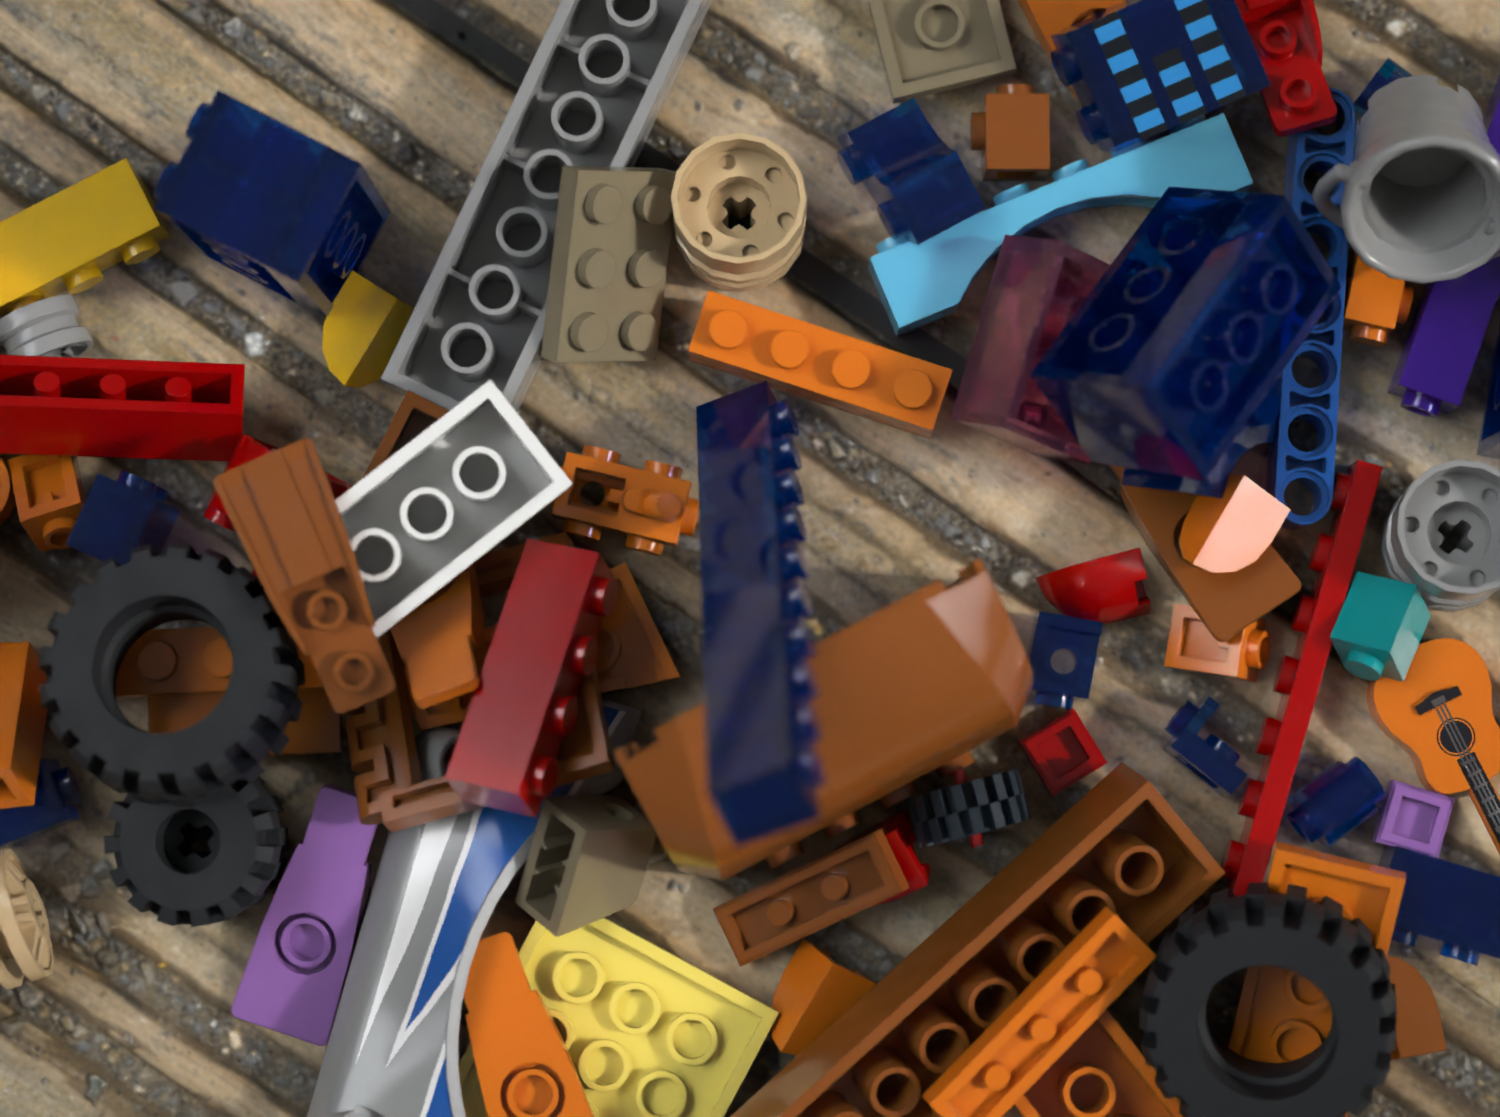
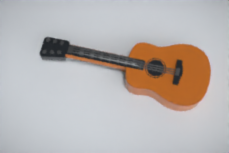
M1441 638L1420 643L1404 682L1382 676L1379 680L1369 681L1367 703L1370 714L1384 734L1409 754L1413 760L1417 776L1427 790L1438 794L1468 791L1500 855V798L1490 778L1500 772V727L1493 716L1492 685L1488 669L1477 651L1460 640Z

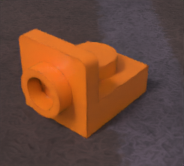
M24 454L8 460L19 521L39 551L46 552L52 549H66L76 545L80 540L99 534L97 519L86 502L77 456Z
M1174 603L1164 667L1256 682L1259 669H1263L1266 666L1270 654L1271 642L1268 631H1265L1266 621L1260 618L1227 641L1219 642L1212 636L1190 605Z

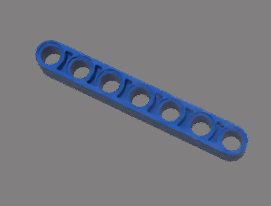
M1330 87L1329 90L1337 108L1336 132L1333 135L1325 136L1310 129L1289 135L1287 141L1266 492L1285 506L1284 492L1289 483L1303 484L1313 495V507L1308 515L1301 516L1291 511L1289 512L1281 526L1289 530L1304 529L1322 519L1330 510L1333 499L1348 241L1345 238L1344 229L1334 225L1318 212L1312 195L1305 188L1303 181L1304 173L1307 171L1316 170L1326 174L1336 164L1348 166L1353 162L1356 124L1355 107L1346 94ZM1342 181L1333 189L1330 196L1331 202L1339 208L1341 207L1344 191V182ZM1304 233H1315L1324 238L1329 250L1327 260L1317 262L1307 258L1300 249L1299 240L1301 235ZM1310 295L1321 301L1325 311L1322 324L1312 325L1300 319L1295 305L1298 296ZM1305 357L1318 365L1321 372V380L1318 387L1306 388L1295 381L1292 375V364L1295 358ZM1293 420L1306 421L1315 429L1317 443L1313 451L1304 452L1292 446L1288 439V428Z

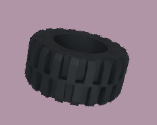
M170 543L167 547V553L158 554L151 544L131 549L133 561L124 565H120L112 556L95 566L101 577L92 585L87 587L80 579L66 593L74 602L67 615L54 611L46 628L55 636L52 647L44 646L40 648L38 667L47 675V682L39 686L42 706L53 717L49 723L58 741L72 753L71 757L116 792L130 794L139 802L157 806L160 800H167L175 807L196 806L197 797L208 794L216 801L233 794L230 784L242 777H245L250 783L266 771L259 763L270 751L279 756L290 740L284 733L288 721L298 722L303 702L297 696L298 686L305 684L304 663L297 653L299 646L282 621L259 579L244 566L240 568L234 566L226 555L208 549L201 555L197 554L190 544ZM197 620L209 624L225 638L233 657L229 685L218 705L198 723L176 732L149 733L130 723L117 704L115 692L118 670L130 647L147 631L167 622Z
M1268 882L1248 883L1247 894L1234 897L1233 891L1230 888H1226L1211 894L1209 906L1202 909L1194 904L1180 916L1177 929L1166 932L1158 945L1157 957L1150 965L1140 1007L1139 1027L1144 1029L1141 1046L1146 1064L1157 1067L1155 1083L1165 1098H1172L1176 1094L1180 1097L1179 1113L1183 1117H1345V1114L1348 1112L1355 1116H1360L1373 1102L1374 1086L1384 1085L1391 1068V1052L1395 1050L1397 1000L1395 984H1392L1390 981V965L1383 949L1373 948L1371 945L1372 932L1359 918L1353 919L1349 923L1342 917L1343 905L1328 896H1325L1320 904L1307 900V888L1288 884L1286 894L1269 893ZM1271 965L1292 970L1314 983L1330 1003L1332 1025L1329 1035L1314 1051L1293 1061L1265 1063L1248 1059L1228 1048L1210 1027L1206 1017V1003L1211 989L1218 981L1230 973L1250 966Z

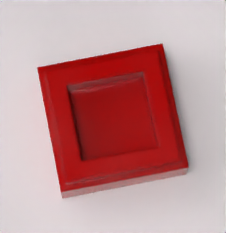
M1074 708L1018 742L1050 796L1058 794L1107 764V761Z

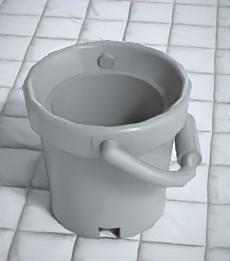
M1422 74L1398 78L1376 90L1367 101V112L1362 116L1361 121L1358 119L1356 123L1354 161L1348 166L1336 164L1318 180L1312 193V198L1318 212L1334 225L1344 229L1346 240L1363 263L1389 278L1421 284L1456 279L1485 264L1487 261L1500 256V156L1490 144L1483 124L1481 108L1470 92L1458 84V92L1450 87L1440 86L1437 76ZM1342 181L1344 182V191L1341 207L1339 208L1331 202L1329 194Z

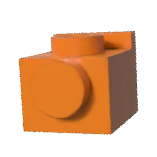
M1355 251L1349 256L1346 272L1343 329L1350 331L1349 339L1354 342L1369 346L1385 347L1387 346L1389 333L1395 329L1396 323L1405 324L1413 299V287L1405 286L1404 280L1389 278L1363 263Z

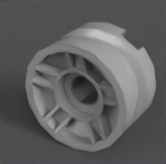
M72 295L49 297L28 304L0 318V346L5 347L8 355L77 358L91 349L94 342L89 330L85 326H80L77 321L81 311L75 297Z

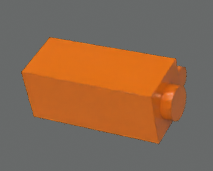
M29 641L0 643V809L32 806L35 802L47 709L42 706L39 686L47 682V675L38 667L39 656Z

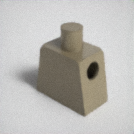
M574 795L545 797L515 903L555 937L567 934L630 907L638 898L647 865L661 861L665 857L667 850L650 820L618 796Z

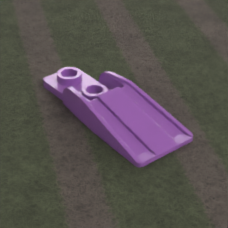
M329 784L324 785L319 790L304 840L298 843L260 927L231 1008V1012L236 1018L318 1046L325 1045L331 1034L364 919L371 882L372 866L371 863L366 862L377 824L363 825L360 823L356 793Z

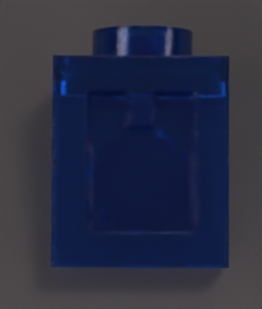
M1210 696L1202 699L1197 706L1187 700L1164 728L1172 737L1163 747V750L1222 797L1232 795L1247 776L1244 771L1235 765L1241 758L1240 755L1213 734H1209L1206 740L1197 735L1220 704Z

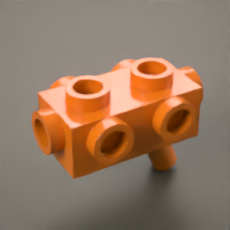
M584 445L582 455L566 452L564 464L559 467L573 484L551 502L553 503L552 516L565 521L563 532L594 541H600L602 530L626 535L625 548L656 556H662L664 545L678 548L681 535L693 537L702 500L690 497L693 486L691 481L681 479L683 469L651 460L645 461L644 470L619 464L621 454L589 445ZM589 484H598L605 491L603 502L597 506H588L581 500V492Z

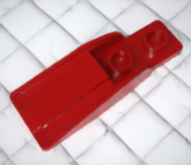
M1208 0L1219 25L1253 86L1257 85L1273 130L1277 136H1289L1333 123L1336 120L1337 108L1321 69L1322 38L1313 0Z

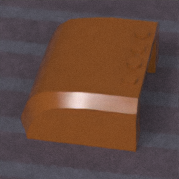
M980 559L958 571L959 578L955 583L945 587L941 579L653 729L658 739L639 748L636 741L613 752L662 844L682 873L724 881L763 859L766 860L770 869H773L805 852L799 840L820 829L823 830L826 838L830 839L862 822L856 810L877 799L880 800L884 809L918 792L913 780L936 769L941 779L951 775L952 772L961 770L975 762L970 750L1016 726L1033 686V671L1011 619Z

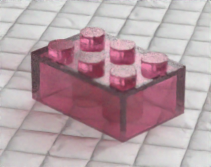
M1005 235L950 419L1037 456L1090 464L1144 281L1060 240Z

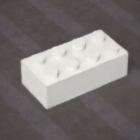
M491 380L482 385L336 499L364 581L376 624L372 629L377 639L559 497L573 484Z

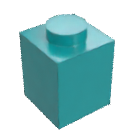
M1357 571L1331 632L1330 639L1343 666L1353 675L1371 681L1379 680L1382 676L1404 682L1431 615L1418 585Z

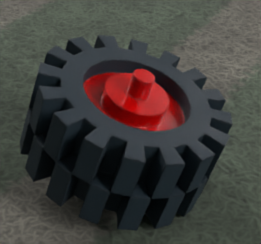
M1018 768L968 782L964 769L952 772L955 785L905 798L919 849L967 836L970 838L972 848L985 845L982 837L983 832L1031 819Z

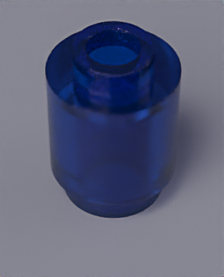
M1354 756L1345 764L1338 760L1289 796V801L1294 810L1287 814V818L1298 835L1308 845L1311 846L1318 840L1324 847L1330 848L1377 813L1376 805L1386 798V792L1374 773L1360 758Z

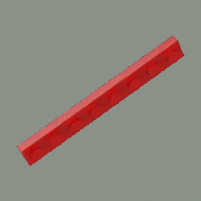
M1357 460L1348 466L1346 474L1337 471L1334 476L1333 499L1330 509L1335 510L1329 534L1319 532L1308 565V569L1317 571L1311 596L1303 593L1300 595L1291 622V630L1300 633L1293 657L1283 655L1274 680L1273 691L1282 694L1275 718L1268 716L1264 718L1257 738L1255 753L1264 755L1257 780L1247 778L1239 800L1237 814L1246 817L1240 841L1229 840L1221 862V868L1226 872L1222 877L1228 879L1226 888H1230L1233 891L1234 897L1247 894L1248 883L1264 881L1332 646L1330 635L1345 601L1382 473V466Z

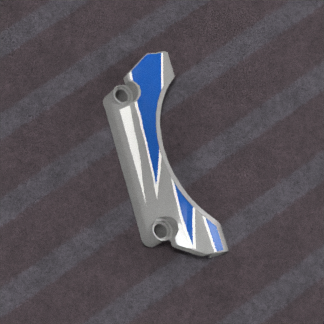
M602 699L616 771L555 787L550 796L602 795L620 784L625 773L613 752L634 742L642 711ZM442 726L423 730L416 736L415 742L422 782L446 775L447 771L444 766L445 754L453 744L456 746L461 730ZM545 797L542 799L537 817L482 807L396 832H388L306 1117H466L459 1078L458 1036L461 1007L469 969L480 937L498 900L515 873L528 858Z

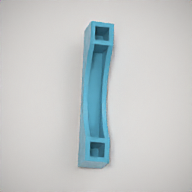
M1224 113L1207 120L1205 115H1201L1182 124L1177 120L1168 126L1171 134L1148 143L1146 139L1142 140L1140 136L1134 137L1110 149L1112 159L1089 167L1086 159L1070 163L1051 174L1054 180L1053 183L1033 191L1030 190L1028 183L1014 186L994 196L993 201L996 206L975 215H972L969 207L961 208L934 221L937 230L914 239L911 231H906L878 243L876 248L879 254L869 258L868 269L896 336L955 313L969 286L993 257L1019 236L1051 219L1084 209L1112 206L1158 209L1188 218L1244 195L1253 184V180Z

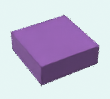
M1389 780L1372 841L1437 860L1455 798L1396 780Z

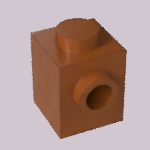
M1028 84L1000 85L996 88V93L985 94L982 112H971L970 146L971 150H982V181L1046 180L1050 170V93H1034V86Z

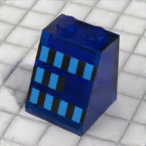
M1125 0L1051 35L1056 50L1050 53L1054 69L1064 86L1073 85L1082 106L1081 109L1076 111L1080 128L1091 145L1098 143L1101 151H1119L1271 85L1235 0Z

